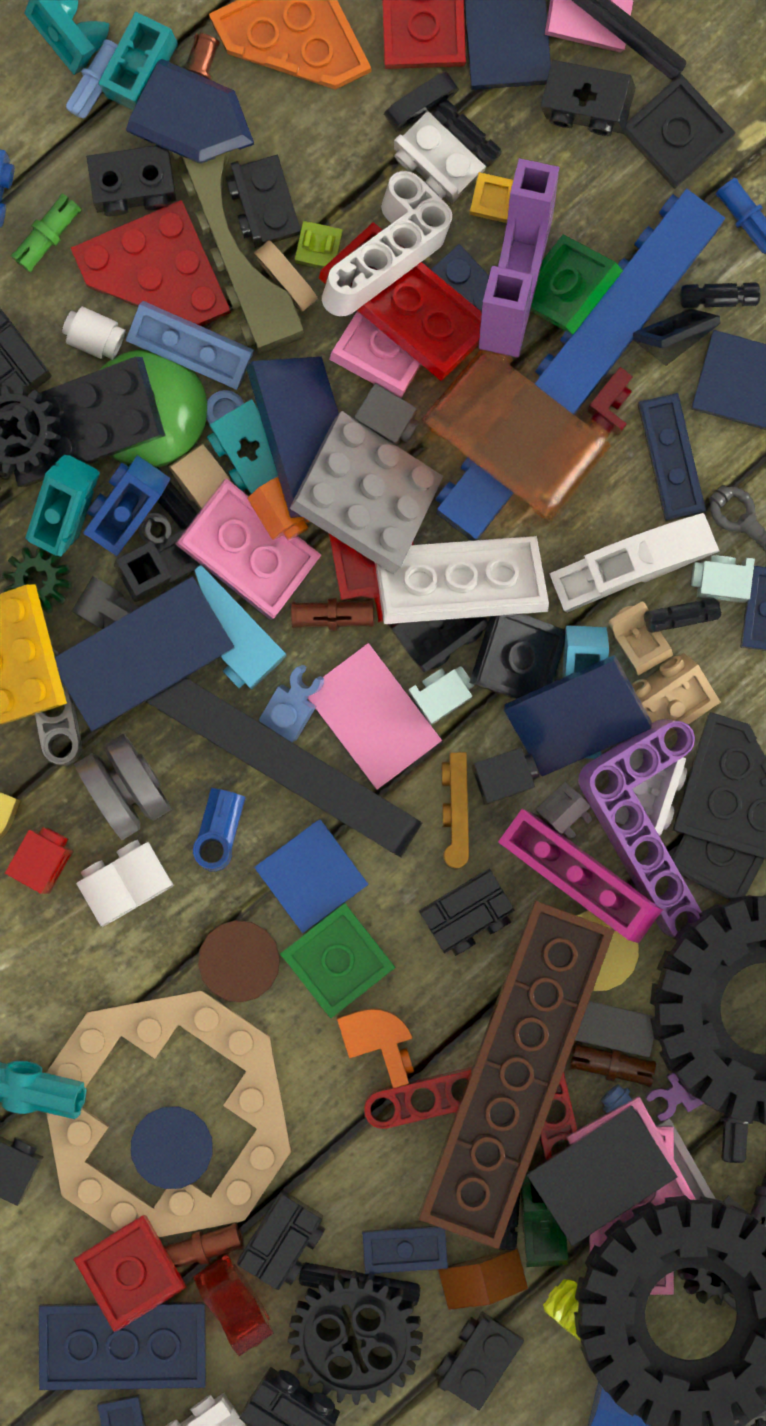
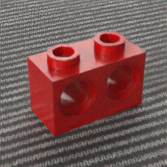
M42 827L40 832L29 829L4 874L40 894H50L74 852L65 846L69 839L50 828Z

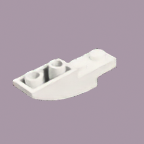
M701 513L603 547L584 555L585 559L549 574L562 607L568 613L641 581L646 583L717 553L720 550L705 514Z

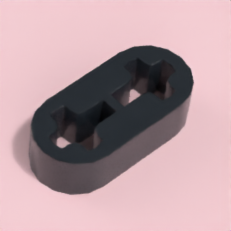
M447 71L442 72L399 99L385 111L384 115L396 132L401 131L418 121L427 111L432 112L444 100L451 99L458 92L459 88Z

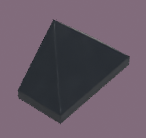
M691 308L634 332L633 340L667 366L721 324L720 316Z

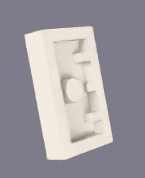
M429 111L403 136L399 134L394 140V150L397 152L394 155L396 160L407 171L412 172L415 169L426 179L425 183L441 199L445 197L451 204L477 179L478 173H483L486 169V166Z

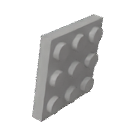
M341 411L331 424L290 509L394 574L403 564L443 475Z

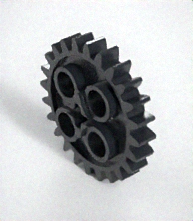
M353 1270L350 1281L345 1282L342 1275L337 1272L334 1278V1285L331 1286L322 1278L318 1285L319 1293L311 1288L307 1289L305 1295L307 1302L298 1300L295 1308L298 1315L291 1317L289 1326L294 1331L289 1332L288 1343L296 1345L291 1350L290 1358L295 1360L302 1359L298 1365L297 1373L304 1374L309 1371L311 1373L308 1380L309 1387L321 1382L323 1384L322 1394L327 1395L332 1389L337 1391L338 1403L343 1401L346 1394H352L354 1404L358 1405L361 1394H366L371 1403H375L378 1390H381L384 1395L390 1397L392 1394V1383L401 1388L405 1386L406 1377L404 1373L413 1375L416 1364L412 1360H420L422 1349L416 1345L422 1344L423 1332L416 1331L420 1327L421 1317L410 1316L414 1309V1302L400 1303L404 1292L402 1288L391 1294L388 1291L390 1283L388 1278L378 1286L374 1284V1273L370 1272L365 1282L359 1280L357 1271ZM343 1305L350 1307L355 1337L349 1336L351 1322L347 1312L342 1307ZM371 1308L377 1311L380 1316L375 1319H367L359 1311ZM331 1318L337 1321L340 1326L336 1329H328L321 1324L320 1320ZM356 1338L362 1339L360 1353L368 1370L361 1368ZM382 1346L387 1348L391 1354L386 1357H380L375 1355L371 1349ZM342 1356L347 1358L351 1365L341 1367L336 1365L332 1359Z

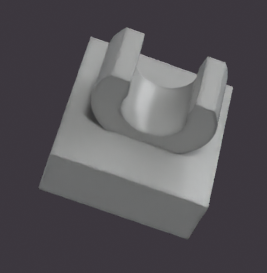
M566 782L536 809L539 815L559 834L565 833L570 838L576 836L570 826L579 817L588 824L592 821L590 814L587 812L591 806Z

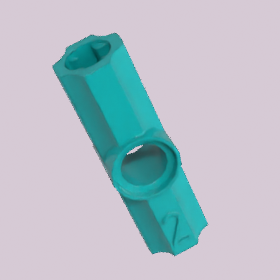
M13 1061L7 1064L0 1062V1102L2 1108L19 1114L41 1111L71 1119H76L80 1116L87 1092L84 1082L43 1073L42 1067L33 1062Z

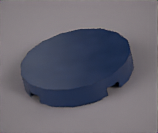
M179 1106L161 1107L148 1113L136 1126L131 1139V1159L137 1172L148 1183L163 1189H181L196 1182L208 1169L213 1155L212 1136L206 1123L194 1112Z

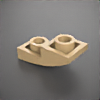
M199 444L168 466L188 499L195 501L200 510L223 480L228 479L232 482L203 444Z

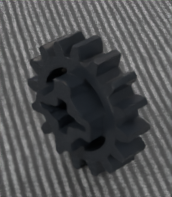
M19 384L15 394L10 386L2 385L0 396V409L11 403H20L19 405L16 404L11 411H0V466L2 464L3 473L10 475L13 474L15 466H17L18 471L22 474H29V463L42 468L44 463L40 456L43 453L53 456L55 451L48 446L50 440L57 441L61 437L52 432V426L59 424L60 418L48 415L54 408V405L48 401L40 404L43 395L41 392L33 390L28 396V388ZM37 417H38L39 423H40V434H39V435L37 434L36 425H35V421H36ZM3 421L17 424L18 429L27 436V439L13 436L14 433ZM28 447L31 449L24 455L10 457L11 454L15 455L16 451L20 448Z

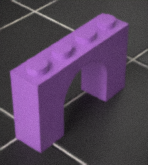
M520 158L518 160L510 192L507 225L498 267H491L483 299L479 349L519 357L553 220L559 175L558 166Z

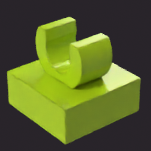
M303 221L295 263L322 269L338 255L343 229Z

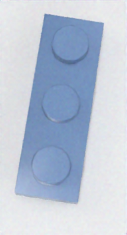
M145 301L139 304L126 341L236 390L241 386L247 370L246 366L249 365L254 353L252 348Z

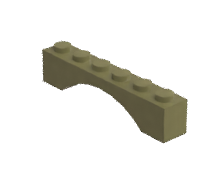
M171 151L174 160L182 158L187 172L180 175L188 196L197 195L202 209L196 211L195 214L204 235L212 233L217 247L210 249L216 268L218 272L226 270L231 284L225 286V290L233 310L241 307L246 322L239 325L247 346L256 345L258 353L261 355L304 338V330L289 292L271 283L250 264L239 250L228 229L224 215L223 185L231 151L217 155L215 159L202 164Z

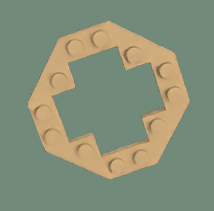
M203 990L87 1012L46 1072L84 1082V1087L87 1088L121 1036L156 1059L178 1025L246 1071L223 1106L254 1126L256 1131L212 1196L192 1183L181 1189H166L156 1205L152 1206L87 1161L110 1127L83 1107L80 1116L76 1119L46 1113L61 1196L114 1233L142 1215L147 1216L158 1237L245 1221L291 1153L270 1036Z

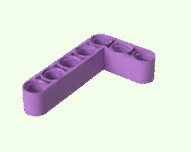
M660 719L652 723V729L621 742L587 763L581 769L578 782L581 791L638 891L663 909L655 920L658 927L664 934L674 938L679 932L675 928V919L681 912L685 911L688 916L687 923L693 924L700 919L699 913L702 911L633 788L686 756L694 746L695 736L691 727L682 721ZM670 728H674L677 733V742L672 748L668 749L664 743V736ZM640 749L643 754V763L638 769L633 770L629 763L630 756L635 750ZM605 770L609 776V783L603 791L599 792L595 786V778L597 774ZM626 806L629 818L623 826L618 827L615 822V814L620 807ZM645 841L649 848L648 855L643 861L638 862L635 857V849L641 842ZM665 876L668 880V889L662 896L658 897L655 892V885L661 877Z

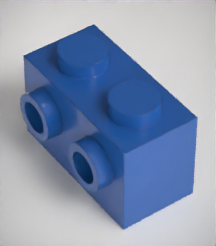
M136 455L129 467L122 462L108 481V483L114 486L109 495L106 497L100 493L86 512L92 519L83 533L115 556H118L158 501L171 478L138 455Z

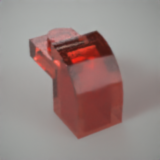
M228 1254L193 1276L203 1301L220 1321L231 1347L238 1356L258 1346L263 1340L274 1334L268 1321L270 1317L263 1304Z

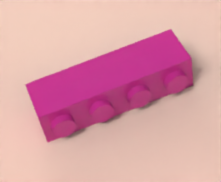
M521 809L498 841V843L627 940L640 943L663 911V909L529 811Z

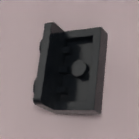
M486 617L394 623L388 624V626L412 660L423 672H427L430 669H436L445 664L450 658V654L462 645H468L476 641L482 635L483 630L487 628L488 620Z

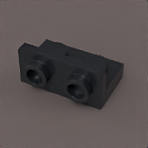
M278 154L243 165H239L238 161L230 163L233 175L227 176L226 181L232 200L240 198L244 213L237 215L244 239L252 237L254 246L257 248L264 245L268 240L274 243L300 235L301 229Z
M483 1311L477 1320L473 1317L468 1319L458 1336L463 1342L454 1355L447 1352L435 1372L440 1376L437 1381L440 1389L445 1392L446 1390L450 1391L479 1411L524 1342V1338Z

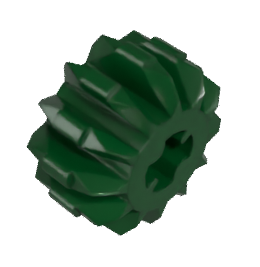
M24 547L22 548V555L25 561L21 563L13 556L8 560L13 567L17 568L16 572L4 571L2 573V578L15 582L7 586L4 592L28 585V579L33 580L30 576L31 573L38 571L42 576L47 575V581L42 580L45 586L37 590L39 600L47 614L52 613L53 607L49 601L50 599L54 598L60 604L66 602V598L58 592V589H72L70 581L59 579V577L71 572V569L67 564L56 567L62 556L51 554L46 560L47 551L38 547L36 558H33L29 548Z

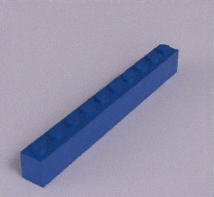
M687 188L679 198L672 194L658 213L663 219L655 230L648 226L634 244L639 250L630 262L623 258L618 263L623 272L573 335L568 332L563 334L560 341L565 345L556 357L549 353L535 371L540 377L530 389L524 385L510 403L515 409L505 421L499 417L485 435L490 442L480 453L474 449L460 467L465 471V474L455 485L449 481L437 496L436 501L441 505L437 508L436 514L469 540L476 541L480 538L633 341V333L643 328L722 226L725 217Z

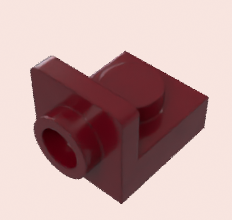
M619 367L592 401L587 410L592 415L590 418L591 423L607 435L613 431L619 436L627 425L609 410L612 406L618 411L633 392L627 387L633 376L621 367Z

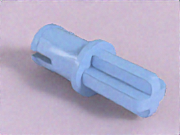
M105 39L103 41L102 47L88 69H82L81 74L83 77L66 103V109L76 117L86 118L102 93L98 82L118 46L110 40Z

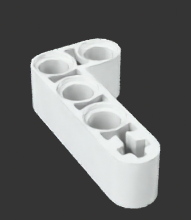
M399 171L393 174L389 180L381 205L382 213L391 225L345 257L330 270L322 295V303L331 314L337 316L352 314L443 245L452 220L451 209L416 174L408 171ZM368 266L375 267L378 270L371 269Z

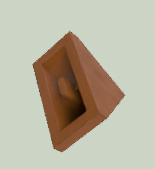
M518 1248L449 1265L447 1269H438L448 1310L491 1305L528 1289Z

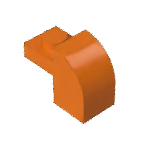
M366 1008L337 1017L349 1058L381 1049L393 1088L409 1084L407 1074L414 1072L407 1048L399 1050L397 1043L413 1038L406 1024L397 1015L380 1008Z

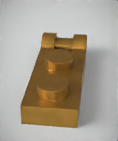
M467 752L450 753L449 762H442L441 765L442 786H450V803H442L443 828L451 827V845L444 851L443 858L445 863L451 868L464 866L469 858Z

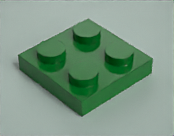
M563 234L542 260L530 311L573 335L623 270L615 261Z
M346 903L280 953L330 1018L338 1014L396 968Z

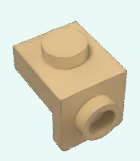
M644 602L621 609L614 618L609 620L614 640L638 676L673 656L670 645L660 631L654 633L647 631L644 614L649 609Z

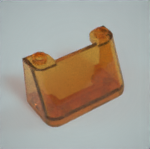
M480 349L421 419L422 424L436 436L443 439L446 438L449 445L463 453L517 495L524 503L528 502L529 506L535 510V513L549 524H552L610 450L611 445L606 441L610 434L593 420H590L586 425L510 366V363L513 361L511 356Z

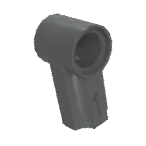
M92 576L72 612L96 627L104 629L139 607L123 598L124 595L118 590Z

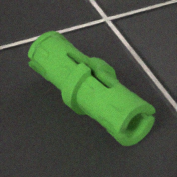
M63 193L60 194L58 200L40 221L36 219L33 222L31 233L17 250L10 255L30 273L52 245L57 246L61 241L59 236L76 215L82 211L74 201H69V198Z

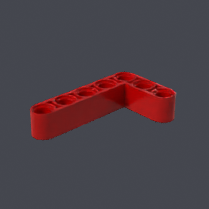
M472 1067L411 1081L409 1084L396 1088L390 1086L372 1092L366 1099L364 1104L365 1117L373 1127L387 1129L454 1113L460 1100L452 1096V1085L460 1078L468 1079ZM564 1072L554 1099L561 1101L564 1106L563 1116L557 1121L550 1122L545 1120L540 1134V1142L546 1160L552 1157L551 1150L556 1142L567 1140L566 1136L577 1130ZM419 1088H427L435 1096L433 1105L427 1110L416 1109L411 1103L412 1094ZM378 1098H387L395 1106L393 1115L386 1120L377 1119L371 1112V1105Z

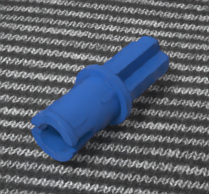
M733 178L722 186L715 195L721 199L737 220L735 226L737 228L742 226L759 250L766 254V217L761 212L763 207L761 204L756 205L740 185L738 179Z

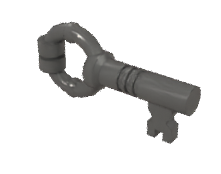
M721 485L709 497L711 514L716 524L728 531L745 532L766 552V531L756 521L755 504L750 494L737 487ZM733 496L738 498L741 503H744L746 513L740 516L737 522L727 520V517L722 515L720 511Z

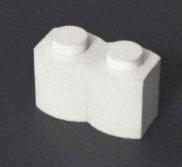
M135 840L117 851L119 859L105 866L101 860L81 871L84 879L76 884L100 926L108 925L174 886L149 842L141 845L138 840Z

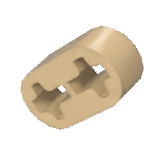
M270 240L253 253L256 260L278 287L289 292L293 304L301 312L318 299L308 283Z

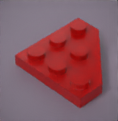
M182 200L71 247L87 287L92 290L114 296L136 307L142 301H145L199 326L231 313Z

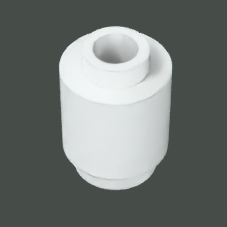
M82 306L77 313L74 311L69 313L62 333L67 335L66 344L97 358L103 359L107 357L113 360L122 345L126 330L118 327L117 321Z

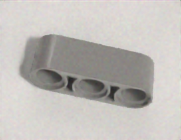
M53 649L54 657L60 655ZM61 680L67 702L63 712L55 718H50L43 711L35 714L44 756L50 762L60 766H68L80 757L82 741L74 701ZM66 735L72 741L71 753L64 758H57L52 752V743L57 737Z

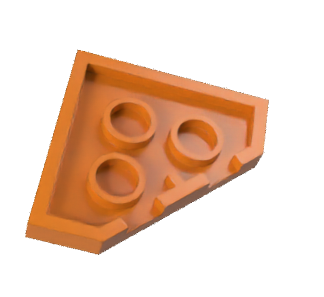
M236 0L209 14V19L228 55L334 90L371 73V66L337 0Z

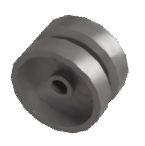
M123 733L106 744V754L114 770L110 771L101 757L93 753L74 764L98 808L121 840L140 830L141 822L132 806L133 803L136 802L144 815L152 820H156L172 810L160 789L161 783L144 756L138 754L130 740Z

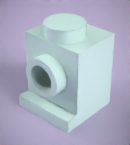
M713 555L711 561H704L703 563L694 562L691 586L698 587L697 597L715 598L723 601L746 603L750 600L755 559L746 558L742 561L741 565H735L736 558Z
M461 666L447 674L441 668L422 681L426 687L425 689L419 691L415 685L408 690V693L429 724L433 725L472 698L469 689L474 687V684L469 683L470 678Z

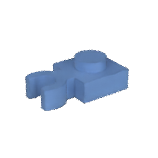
M305 665L295 668L291 673L290 689L285 685L277 687L258 720L290 742L298 739L317 707L307 700L308 697L320 691L324 684V678L319 676L315 678L311 686H306L302 681V675L307 668Z

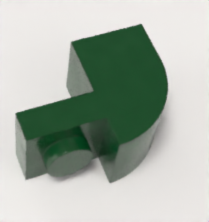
M525 1175L521 1186V1208L526 1267L568 1265L567 1238L527 1175Z

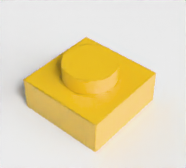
M479 172L469 215L507 223L513 180Z

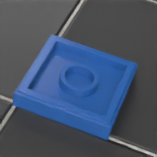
M321 819L317 820L254 867L302 933L369 885Z

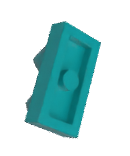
M29 0L24 14L72 74L75 75L82 71L83 68H86L91 56L100 49L103 41L107 38L110 27L109 23L86 21L75 24L72 19L77 12L79 0Z

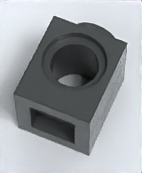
M376 383L354 417L355 420L398 446L401 440L408 443L420 423L414 419L417 415L416 407Z

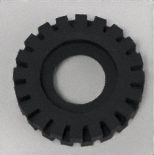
M748 895L730 899V902L724 905L715 904L699 913L700 919L695 923H687L674 937L677 941L671 951H664L658 964L657 970L661 971L658 984L652 983L650 1004L655 1005V1017L650 1018L654 1039L658 1040L662 1047V1051L659 1053L668 1070L678 1077V1083L693 1097L704 1102L705 1105L731 1118L748 1123L757 1121L766 1125V1054L752 1053L737 1045L728 1035L721 1017L722 996L730 980L748 966L766 963V895Z
M686 1195L667 1197L663 1204L655 1206L649 1202L632 1210L634 1215L632 1218L624 1223L619 1219L604 1232L608 1238L601 1247L594 1245L585 1261L588 1267L584 1278L579 1277L575 1299L579 1304L578 1312H574L576 1334L582 1344L580 1349L588 1367L605 1392H608L618 1406L632 1417L634 1414L639 1416L649 1426H736L734 1420L744 1415L751 1421L766 1410V1406L763 1403L766 1400V1227L752 1215L736 1206L731 1207L724 1204L721 1200L700 1196L699 1200H690ZM690 1267L706 1269L722 1278L732 1291L737 1310L735 1327L728 1341L712 1355L696 1360L679 1359L661 1350L652 1340L645 1319L647 1300L655 1285L667 1274L678 1269Z

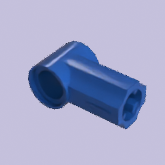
M211 788L199 835L193 845L194 858L203 869L209 872H217L229 865L232 858V847L246 799L245 796L222 789ZM211 841L221 843L224 848L222 858L214 863L204 861L201 855L204 845Z

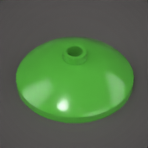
M145 349L129 351L114 357L113 360L111 359L103 365L101 369L135 356L143 357L166 436L110 457L126 465H130L136 455L154 467L173 463L187 454L196 445L203 433L207 420V398L204 387L196 373L191 369Z

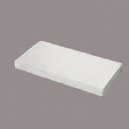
M537 536L411 545L401 568L394 574L375 563L384 624L548 612L549 601Z

